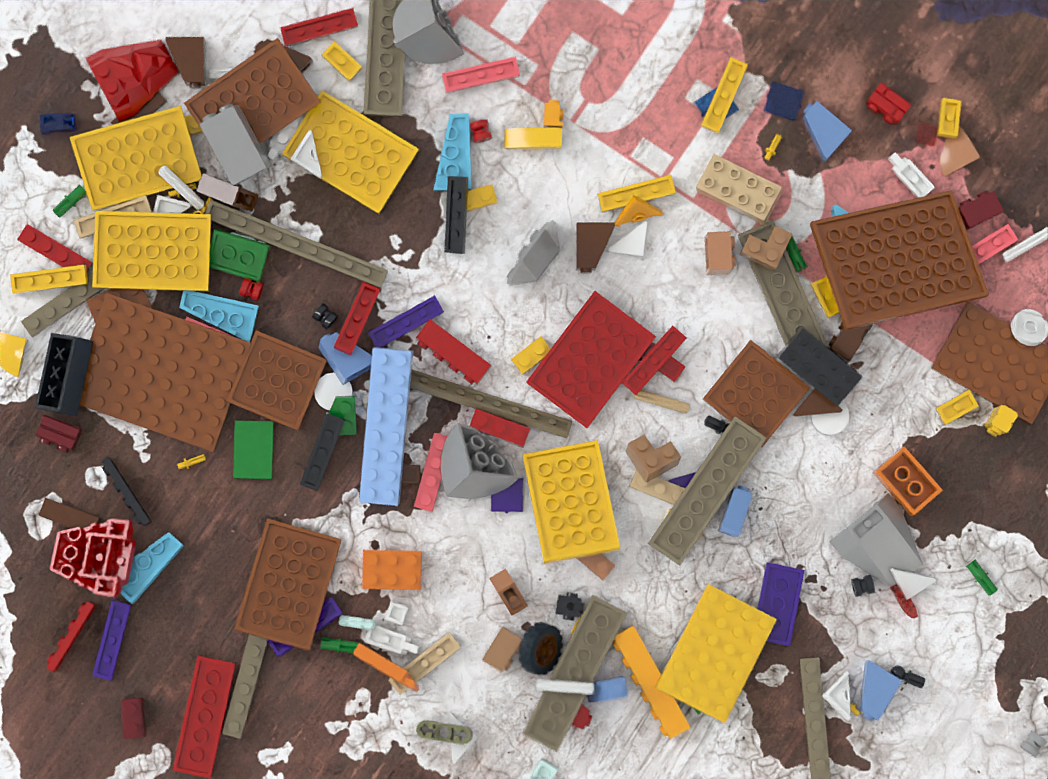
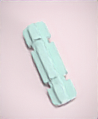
M345 615L339 617V625L367 630L375 629V620Z

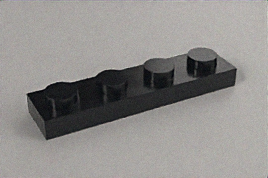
M448 176L444 253L465 254L468 177Z
M326 413L299 485L318 491L344 423V418Z
M107 457L102 460L104 464L102 466L103 471L107 476L111 475L114 482L112 484L118 493L121 491L124 495L123 501L128 508L132 507L135 512L133 517L139 525L142 523L143 526L152 523V520L112 459Z

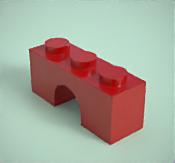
M478 409L475 410L470 423V427L479 430L481 433L495 436L524 448L530 428Z

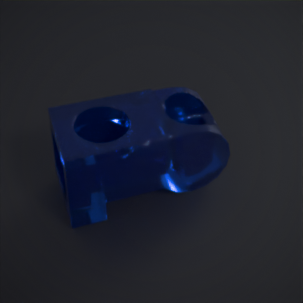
M39 114L42 135L76 130L75 114Z

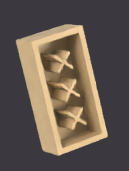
M713 154L696 186L698 193L764 226L783 193L781 186Z

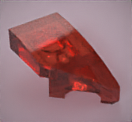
M897 584L891 586V592L902 610L913 619L918 617L916 607L911 598L905 599Z

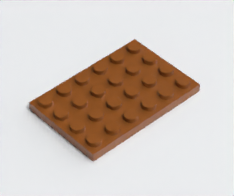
M276 38L184 102V105L199 125L204 122L203 117L215 112L216 114L221 113L220 108L231 103L233 106L239 104L261 144L321 103V100L280 40Z
M967 302L931 369L996 406H1007L1017 412L1019 419L1032 425L1048 396V346L1043 343L1036 346H1027L1020 343L1011 332V325Z
M267 518L234 630L310 651L342 539Z

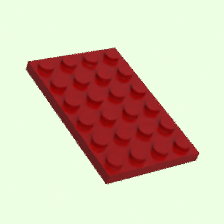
M594 291L526 383L585 428H588L656 336L598 292Z

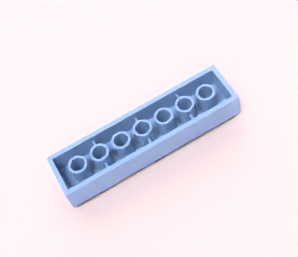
M373 348L359 502L394 506L400 504L413 361L412 350Z

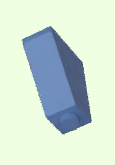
M816 101L814 105L810 103L803 111L805 113L803 121L821 159L826 162L852 130Z
M327 334L320 339L318 348L325 359H327L342 385L371 369L372 355L357 345L351 356L334 349L339 334Z
M739 485L738 488L734 487L732 489L718 532L735 538L739 537L753 495L749 493V488Z
M866 660L864 663L859 710L864 712L862 716L866 719L879 721L902 680L870 660Z
M624 676L592 682L594 684V692L587 694L589 703L629 696Z

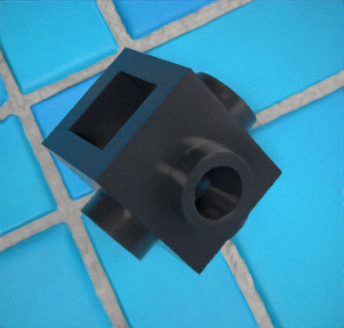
M567 592L566 596L558 595L555 614L563 615V619L574 621L575 617L579 618V614H583L585 603L581 602L582 598H578L576 593ZM568 603H572L574 605V608L572 610L567 609Z

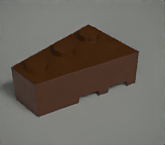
M841 322L838 327L840 329L837 336L833 335L828 343L831 346L830 349L844 361L850 362L873 324L845 330L843 322Z

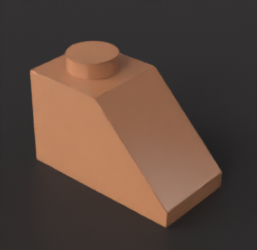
M506 568L489 578L511 616L528 606Z

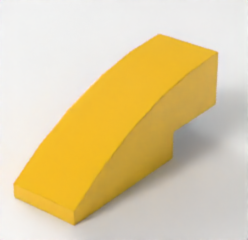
M562 128L505 129L504 149L561 150Z

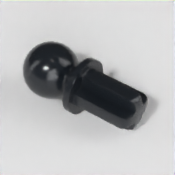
M710 415L704 420V425L715 430L717 434H723L729 423L726 424L725 420H718Z
M894 666L890 671L892 675L900 680H904L905 685L908 683L922 688L925 684L924 677L911 673L912 670L906 673L902 666Z

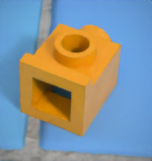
M549 100V103H545L544 128L563 129V122H559V120H563L564 109H560L559 100Z

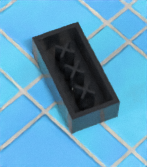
M803 326L799 328L777 355L783 363L836 406L840 405L862 378V375Z
M51 333L35 408L77 416L92 352V340Z

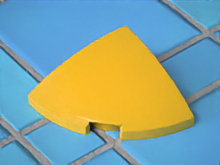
M0 332V366L8 373L19 377L28 339Z

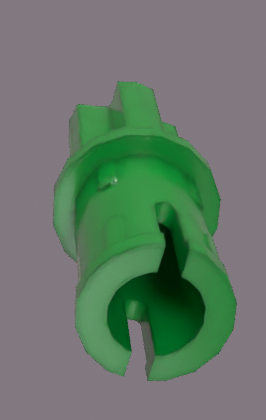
M78 185L69 195H65V198L53 208L54 214L60 218L71 207H75V204L87 194L85 189Z
M791 236L786 250L796 272H800L808 266L800 253L802 250L798 248L793 236Z
M976 559L966 566L975 577V582L981 585L988 596L997 591V587L988 577V572L985 573Z
M322 637L323 641H321L320 649L337 651V653H353L359 643L344 641L342 638L331 639Z

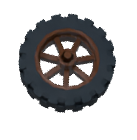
M537 622L534 623V626L528 628V632L524 633V638L520 642L519 662L522 663L521 667L525 671L542 676L547 675L548 671L551 672L554 669V665H557L558 658L562 654L563 637L560 635L561 631L556 626Z

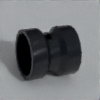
M323 303L312 315V318L322 323V327L327 330L336 321L338 315L335 312H331L329 307Z
M865 575L863 579H851L855 597H860L865 592L868 594L875 593L871 575Z

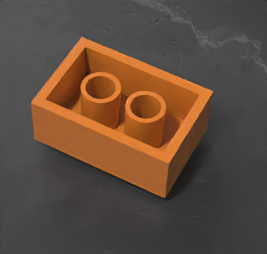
M905 446L901 447L873 472L875 477L910 516H914L943 491Z
M363 550L362 589L421 590L422 551Z

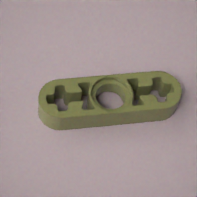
M426 720L420 722L416 728L417 734L424 739L466 744L473 738V732L467 726ZM427 724V728L435 729V732H427L425 735L422 727H425ZM442 727L449 729L450 733L447 738H443L440 735ZM463 730H465V734H468V737L463 740L461 736H454V732L461 733Z

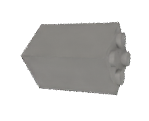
M231 103L220 108L221 113L216 114L215 112L203 117L204 122L199 125L233 186L272 165L239 104L233 106Z

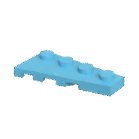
M469 113L450 114L433 191H447L448 176L468 177V190H472Z
M183 291L180 309L251 343L259 309L258 305L195 291Z
M168 532L150 545L148 549L133 557L129 582L127 585L122 586L120 594L130 603L134 604L184 545Z

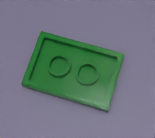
M214 229L210 244V268L260 282L270 245Z
M235 421L234 479H272L273 421Z

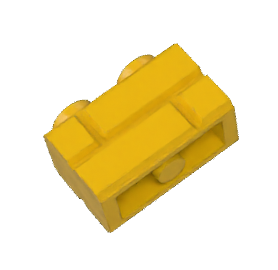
M1000 405L993 409L990 414L991 417L987 419L984 426L989 434L995 437L997 435L1000 436L1009 432L1012 427L1011 423H1014L1018 414L1007 406Z

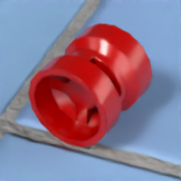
M488 119L470 123V128L474 132V143H481L492 139V134L488 130Z
M245 277L239 295L243 297L249 296L252 300L258 302L264 284L252 282L251 279Z

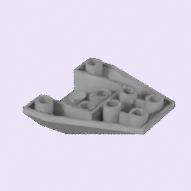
M555 221L547 222L540 230L536 229L530 237L528 247L524 245L519 251V259L515 267L506 276L508 278V285L537 282L559 253L560 247Z
M889 493L877 501L871 509L848 528L842 530L829 541L843 558L892 589L897 587L898 584L890 571L891 568L915 572L923 565L901 507Z

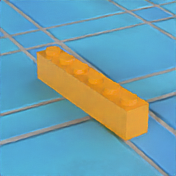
M634 625L616 634L612 644L617 652L621 651L624 656L621 660L626 669H631L633 675L630 677L636 686L640 685L642 689L640 695L644 702L650 703L652 709L649 711L654 720L659 719L662 725L659 729L663 736H668L669 739H672L690 729L691 727L674 697L655 688L661 674Z

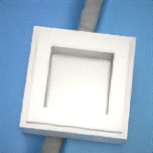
M391 601L385 620L403 626L409 607Z

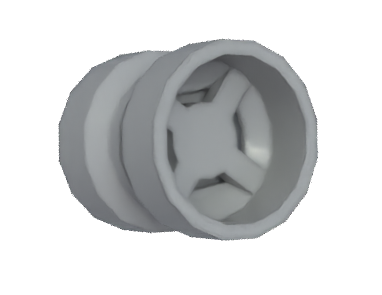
M1031 730L1027 741H1023L1020 747L1036 758L1039 754V749L1044 747L1047 741Z

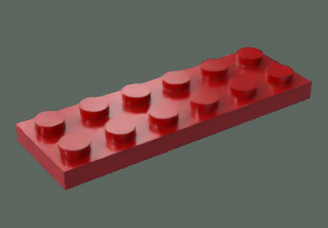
M197 656L173 771L206 778L212 777L236 663Z

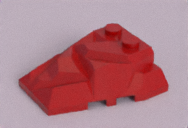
M162 39L106 48L86 57L119 123L136 116L141 111V108L148 101L150 102L154 98L153 96L179 73Z
M109 519L104 523H92L88 527H76L57 532L49 570L99 596L116 598L122 591V586L127 585L129 582L136 541L132 539L134 532L132 522L129 520Z

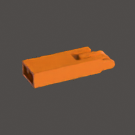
M358 644L353 652V655L414 692L419 690V685L411 680L412 675L408 671L364 645Z

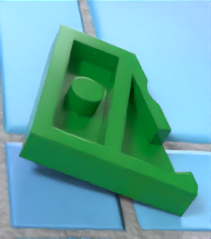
M355 395L336 396L328 413L345 419L339 435H357Z

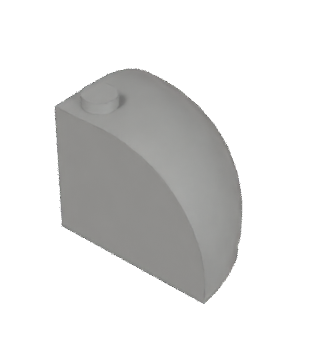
M438 0L401 1L393 18V32L395 36L393 41L398 49L401 48L411 59L425 64L449 62L464 54L458 35L454 33L450 26L452 22L446 11H442Z
M458 423L451 430L442 450L441 476L446 497L462 499L482 498L501 492L518 480L516 470L509 457L505 458L501 453V447L490 437L487 439L479 434V430Z

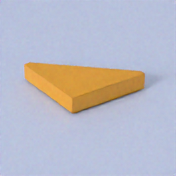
M633 196L615 220V226L619 227L621 224L647 220L648 217L656 215L662 216L663 211Z

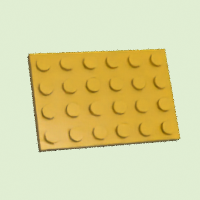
M321 90L318 95L321 103L308 111L282 152V156L290 160L308 131L311 130L321 169V179L380 214L419 149Z
M181 106L70 137L92 211L173 188L158 173L164 165L185 184L199 181L202 178Z
M95 211L92 287L209 291L211 214Z
M598 440L522 454L544 564L620 550Z
M707 584L655 688L725 724L777 619Z

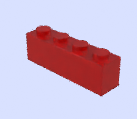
M431 319L416 336L417 344L424 350L428 348L434 352L433 356L441 362L444 359L449 363L448 367L455 373L460 371L465 375L463 379L471 385L473 383L478 385L491 368V364Z

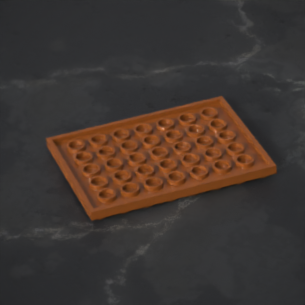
M952 190L811 221L810 223L845 330L977 300L989 295Z
M106 293L90 338L93 341L92 352L90 354L80 406L215 452L231 403L226 401L251 343Z

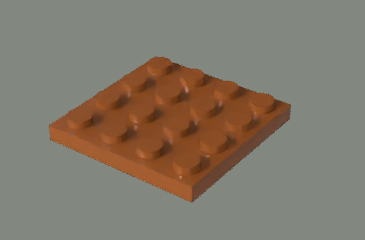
M256 330L247 356L245 355L226 402L298 431L327 359Z
M750 340L702 400L729 422L735 416L765 436L766 440L761 446L763 447L810 387Z

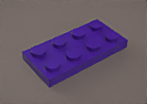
M766 562L757 609L777 619L766 641L790 646L805 570Z

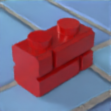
M882 82L866 101V104H868L867 108L875 114L877 112L884 116L883 120L890 125H897L911 106L909 102Z

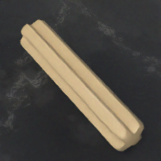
M641 390L637 395L634 394V399L685 414L690 407L689 403Z

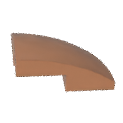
M959 126L956 139L947 137L943 143L945 146L943 153L940 154L942 174L946 177L980 158L961 126Z

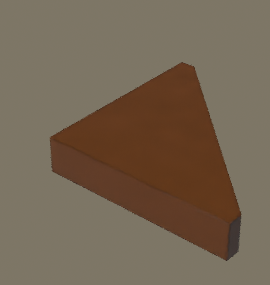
M814 388L794 412L793 416L841 413L843 409L836 406Z

